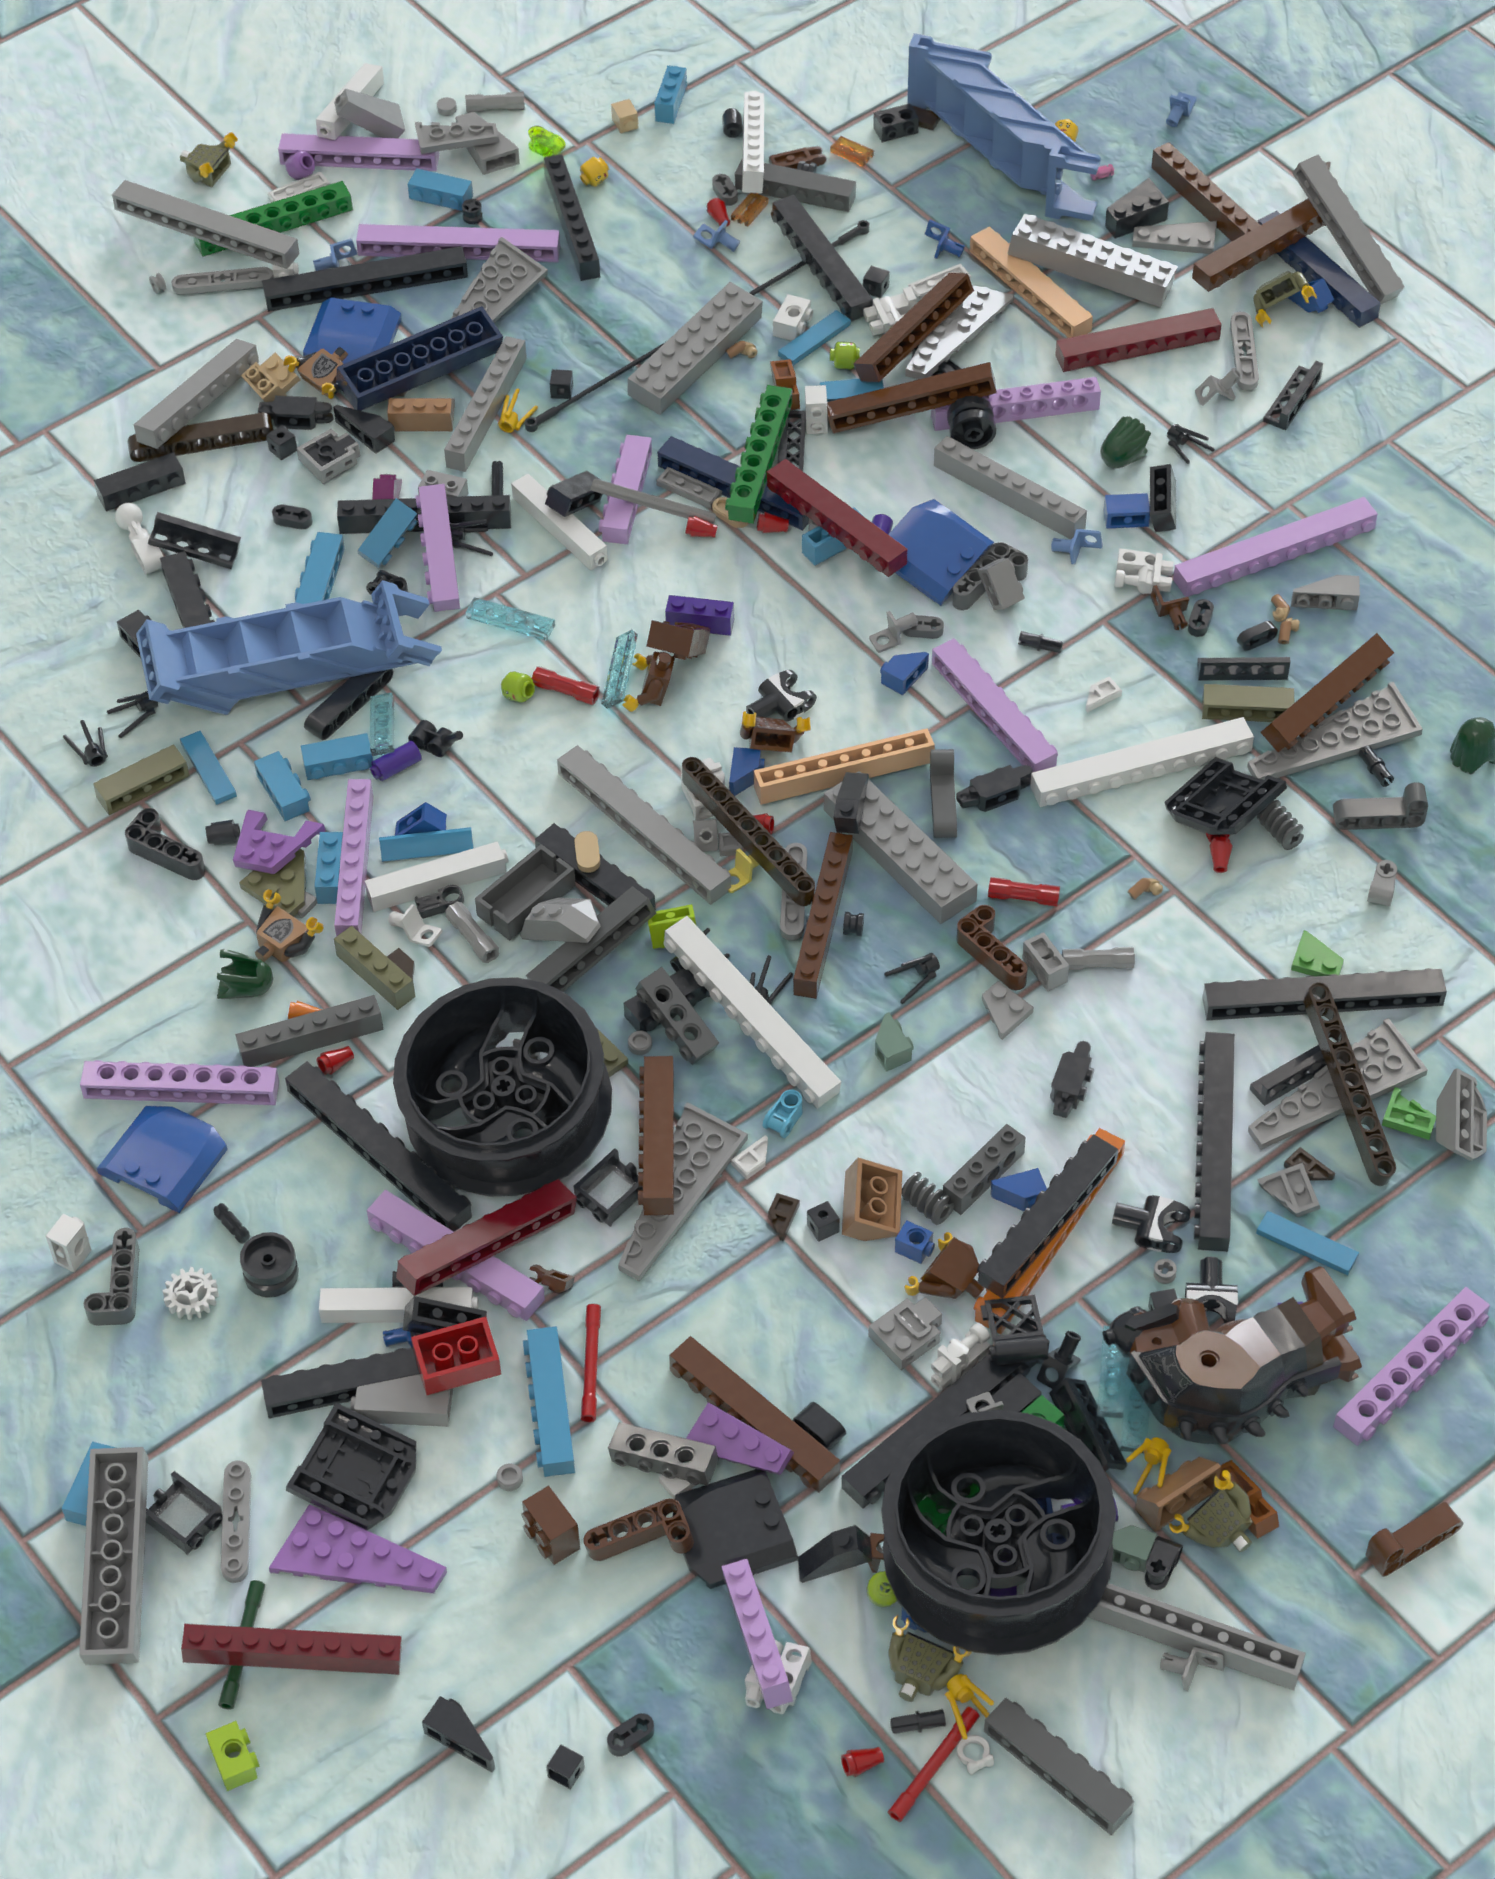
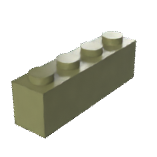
M1204 684L1202 719L1234 720L1244 717L1245 721L1273 722L1295 703L1294 688Z
M173 744L126 768H122L112 775L93 783L96 798L108 815H111L190 775L187 761Z
M350 926L334 938L336 955L397 1010L416 997L413 979L353 926Z

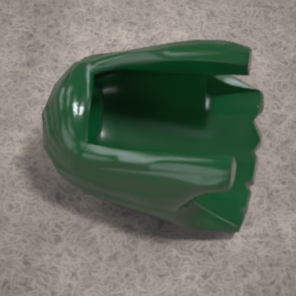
M1123 416L1101 445L1100 455L1102 460L1111 468H1122L1143 458L1148 453L1145 447L1151 432L1145 430V425L1140 423L1139 419L1135 418L1132 420L1130 416Z
M1483 717L1468 719L1461 725L1450 748V758L1455 767H1460V770L1465 773L1473 774L1488 761L1495 764V727L1493 722Z
M226 949L220 950V958L232 959V963L222 967V972L217 973V980H220L217 999L257 997L263 995L271 988L273 974L266 962L239 952Z

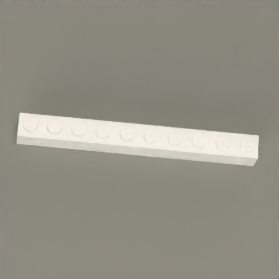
M1244 717L1033 772L1031 773L1030 788L1040 807L1054 805L1062 801L1074 800L1081 796L1096 794L1100 791L1118 788L1126 784L1160 777L1175 771L1179 772L1190 767L1202 766L1209 763L1215 757L1224 760L1228 757L1246 754L1252 751L1254 736Z
M688 916L665 930V948L670 953H674L679 958L682 967L686 970L689 969L694 975L696 982L700 986H704L709 991L711 998L725 1008L729 1018L735 1019L740 1024L743 1033L752 1037L758 1049L763 1053L765 1052L771 1058L773 1065L786 1074L790 1084L800 1089L808 1103H812L818 1109L839 1094L841 1080Z

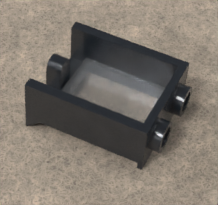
M615 1148L573 1186L574 1194L577 1197L576 1203L581 1208L586 1207L589 1209L597 1221L600 1223L605 1222L610 1227L615 1220L638 1200V1190H643V1187L638 1185L635 1165L629 1162L625 1166L620 1162L618 1150Z
M173 1471L171 1473L173 1484L165 1492L160 1488L155 1491L153 1495L155 1503L149 1509L146 1508V1522L188 1555L193 1549L196 1550L202 1545L204 1537L211 1530L214 1531L220 1526L223 1514L220 1505L176 1471Z

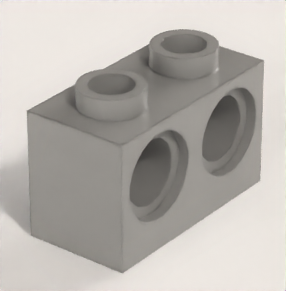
M1044 932L1024 941L1022 959L1047 992L1068 982L1069 964Z

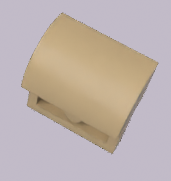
M276 352L261 365L255 362L241 375L265 402L274 401L275 395L287 396L285 393L301 380L295 372L288 371L289 366L283 365L284 361Z

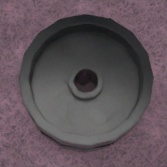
M965 396L957 399L950 405L947 410V420L952 439L971 449L985 447L993 441L996 436V423L993 407L988 400L979 396Z
M266 1232L253 1236L244 1244L240 1252V1264L244 1281L249 1290L262 1297H277L287 1293L295 1285L298 1279L299 1268L295 1249L289 1239L275 1232Z

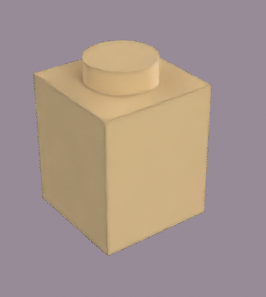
M630 99L611 104L612 120L620 133L638 129V113Z

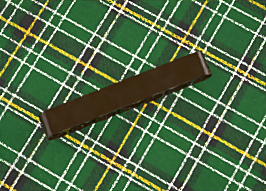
M256 413L185 425L158 448L137 442L136 434L131 435L127 439L131 460L134 462H144L173 452L176 456L267 441L266 435L274 429L271 416L268 413Z

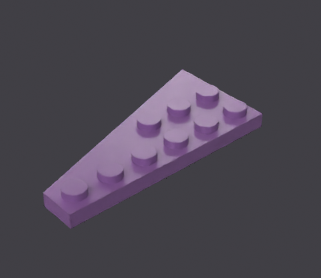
M309 1504L269 1566V1571L276 1574L287 1572L293 1573V1576L300 1577L310 1575L318 1576L323 1580L355 1584L366 1582L374 1583L375 1586L379 1587L389 1585L402 1587L403 1590L435 1593L447 1573V1568Z

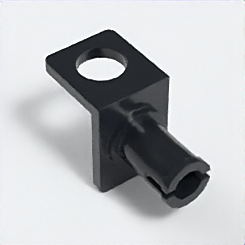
M1073 1331L1065 1333L1061 1346L1049 1353L1048 1360H1044L1036 1377L1039 1382L1053 1389L1065 1378L1068 1370L1080 1362L1081 1359L1073 1354L1081 1340V1336ZM1052 1367L1057 1370L1058 1379L1056 1381H1050L1046 1377L1047 1368Z

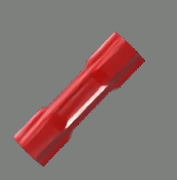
M540 666L536 667L532 675L535 686L570 695L576 700L595 705L600 694L599 686L558 675L555 671Z
M990 877L988 897L1019 899L1056 907L1058 906L1060 886L1048 884L1034 885L1013 882L1010 879Z

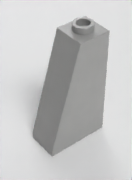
M345 89L335 99L334 104L338 116L382 138L398 139L405 131L400 106L397 103Z
M474 111L455 117L456 123L463 126H468L470 123H487ZM499 131L498 143L466 147L483 175L520 164L518 147Z
M420 1374L357 1387L356 1397L351 1398L350 1409L383 1424L449 1427L453 1388L426 1395Z

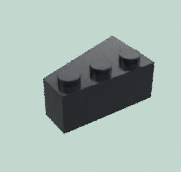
M1148 178L1107 207L1105 227L1114 238H1118L1134 232V227L1152 226L1166 221L1168 218L1169 201L1152 180Z

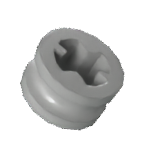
M157 273L156 277H149L151 287L156 294L160 293V290L165 291L167 289L160 273Z
M1169 1259L1158 1260L1154 1265L1155 1279L1162 1284H1169L1175 1280L1176 1264ZM1164 1268L1169 1269L1167 1274L1162 1273Z

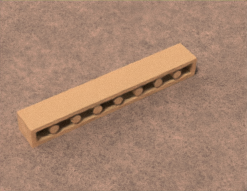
M989 226L970 236V252L1065 336L1070 338L1085 335L1092 331L1093 316L1091 313L1086 311L1075 299L1071 298L1064 289L1056 285L1050 277L1041 272L1037 266L1029 261L1009 255L1010 243L1003 239L998 232H995Z
M928 728L786 762L754 770V789L762 805L834 787L843 781L846 772L857 773L860 771L861 773L869 774V778L909 769L929 764L930 751L935 749V744Z

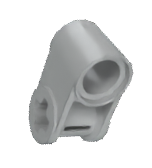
M1384 860L1377 864L1369 889L1368 902L1391 906L1397 875L1395 863Z

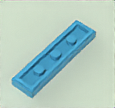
M835 310L778 350V356L783 360L791 359L792 365H795L849 327L851 320Z
M197 731L180 738L182 747L215 804L217 805L237 797L233 785L202 732Z
M471 827L379 837L382 862L455 854L474 848Z
M1269 1211L1266 1212L1256 1234L1347 1276L1359 1255V1252Z

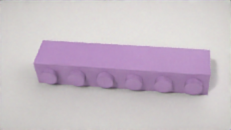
M626 435L625 442L620 445L621 457L616 460L615 469L617 472L612 474L611 483L642 492L652 455V438ZM607 495L608 504H604L603 508L604 520L600 519L599 532H602V541L628 544L638 504Z
M445 484L419 487V495L415 497L417 509L421 508L422 514H418L419 527L424 528V533L420 534L422 547L426 546V552L422 553L424 566L428 565L429 569L428 572H425L426 585H431V591H427L430 604H433L434 612L460 609Z
M744 1559L722 1566L726 1587L766 1708L770 1709L792 1702L793 1698L789 1681L748 1560Z

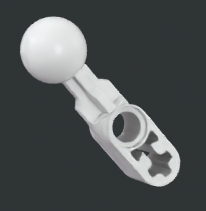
M124 503L117 508L115 520L119 527L129 530L131 546L143 572L146 575L162 569L160 558L163 557V554L159 547L148 544L151 534H148L147 530L143 529L140 525L143 519L141 509L133 503Z

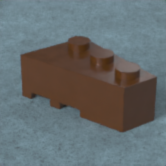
M652 620L646 647L674 653L673 657L678 659L698 658V655L706 653L711 628L693 623L675 622L674 625H671L668 621H663L662 623Z

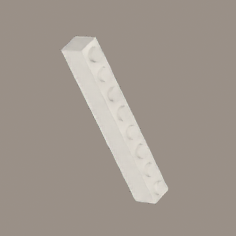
M750 91L744 93L742 192L762 193L764 175V93Z

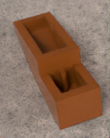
M791 359L770 361L774 386L792 388V406L790 410L800 409L799 391Z
M1232 1460L1220 1465L1219 1480L1226 1481L1222 1476V1471H1229L1231 1482H1236L1249 1496L1250 1518L1253 1523L1248 1529L1258 1539L1278 1528V1513L1262 1497L1261 1489Z

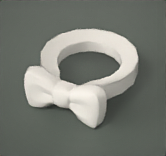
M970 1735L966 1740L961 1739L958 1743V1758L967 1765V1771L970 1775L974 1774L978 1769L994 1765V1756L990 1754V1747L985 1738L978 1735ZM971 1743L980 1744L984 1748L983 1758L978 1761L967 1758L963 1754L965 1746Z

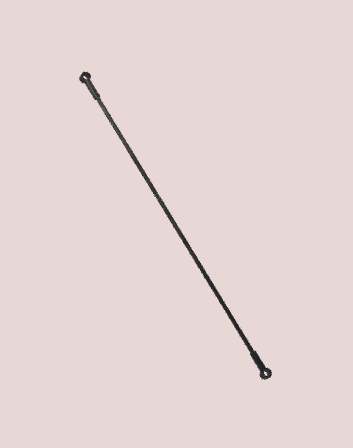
M866 220L859 221L857 227L838 237V240L831 243L832 246L836 247L839 244H844L859 234H867L869 232V222ZM799 262L749 293L754 296L807 263ZM663 344L557 407L554 406L535 418H527L525 420V430L535 432L538 429V425L557 415L560 410L648 359Z

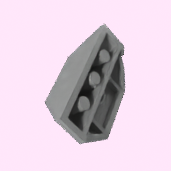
M555 898L538 903L532 908L531 913L525 919L520 936L526 940L588 943L601 926L590 899Z
M1456 1068L1453 1070L1437 1099L1436 1141L1452 1152L1472 1161L1486 1153L1487 1110L1482 1096L1476 1087L1478 1085L1476 1078Z

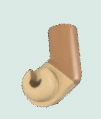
M739 341L725 350L730 359L739 353L748 355L749 358H754L758 353L756 346L746 341Z
M1276 594L1271 598V602L1276 607L1272 615L1274 620L1282 622L1287 619L1290 606L1280 594Z
M1288 618L1281 623L1278 643L1289 644L1291 630H1299L1300 621L1298 619Z
M1142 878L1127 892L1135 900L1143 892H1152L1153 895H1159L1163 891V886L1157 879Z

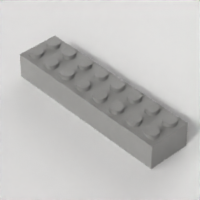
M1024 214L1014 230L1008 254L1158 307L1162 306L1168 295L1177 270V266L1167 261L1143 255L1129 248L1117 246L1112 242L1103 241L1092 235H1086L1072 228H1066L1028 214Z
M729 282L628 378L627 395L661 415L726 353L725 350L733 346L762 318L763 301Z
M868 779L859 834H848L853 835V839L940 924L976 902L978 884ZM842 782L824 792V811L833 820L836 799Z
M143 1447L90 1449L79 1656L85 1665L139 1663L148 1456Z

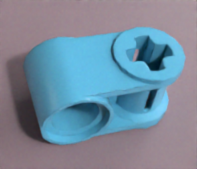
M796 1090L783 1092L775 1105L767 1112L763 1120V1128H770L780 1133L782 1138H786L795 1123L802 1116L801 1094Z

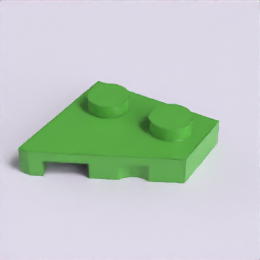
M1394 1087L1382 1126L1429 1140L1436 1122V1116L1430 1111L1423 1109L1414 1099L1408 1101L1401 1095L1402 1090Z

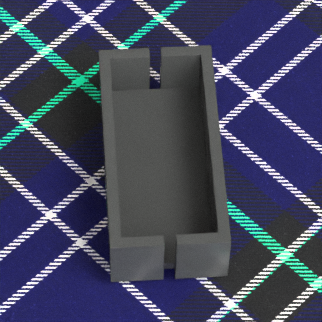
M540 844L475 898L477 916L491 927L494 925L495 930L510 941L522 931L525 919L531 913L534 906L551 899L561 898L576 886L574 868L561 858L556 860V855Z

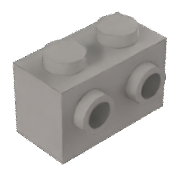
M431 470L426 471L418 486V493L421 486L445 484L446 497H462L469 494L466 478Z
M1009 558L997 559L977 570L994 610H1004L1025 599L1023 587L1014 573L1015 567Z

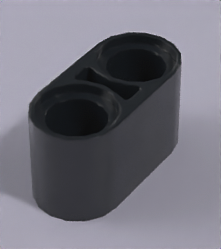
M810 1402L793 1418L797 1425L828 1450L846 1435L844 1426L816 1402Z

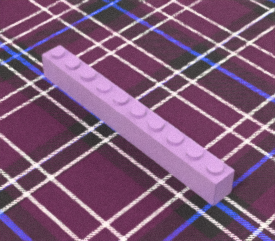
M359 224L356 244L358 256L402 257L462 246L466 259L488 260L492 249L494 250L498 240L503 237L535 261L558 262L560 233L559 230Z
M1362 497L1175 565L1173 581L1185 597L1199 594L1210 588L1218 587L1221 584L1257 573L1260 570L1276 566L1298 556L1312 553L1320 548L1331 546L1339 541L1375 529L1378 513L1367 499Z

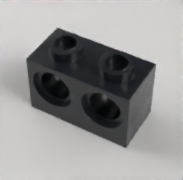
M910 103L874 112L873 128L881 142L918 133L919 118Z

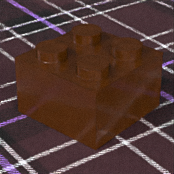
M549 1485L522 1501L523 1513H521V1516L525 1522L523 1529L529 1539L534 1538L539 1544L537 1548L544 1559L549 1558L553 1565L580 1549L578 1524Z

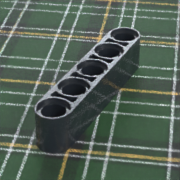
M393 669L350 677L308 715L304 722V729L321 740L329 738L391 681L394 673Z

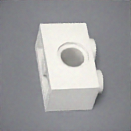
M788 294L773 320V336L792 341L804 333L807 321L810 322L813 316L811 300Z
M826 385L805 386L807 434L828 433Z
M63 1214L46 1235L54 1263L74 1273L92 1251L85 1224L77 1217L71 1218Z

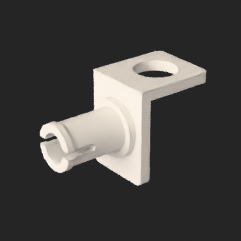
M411 905L404 914L393 911L389 915L390 925L403 928L409 941L412 943L431 947L443 932L441 928L424 924L415 905ZM433 932L430 938L421 939L425 933Z

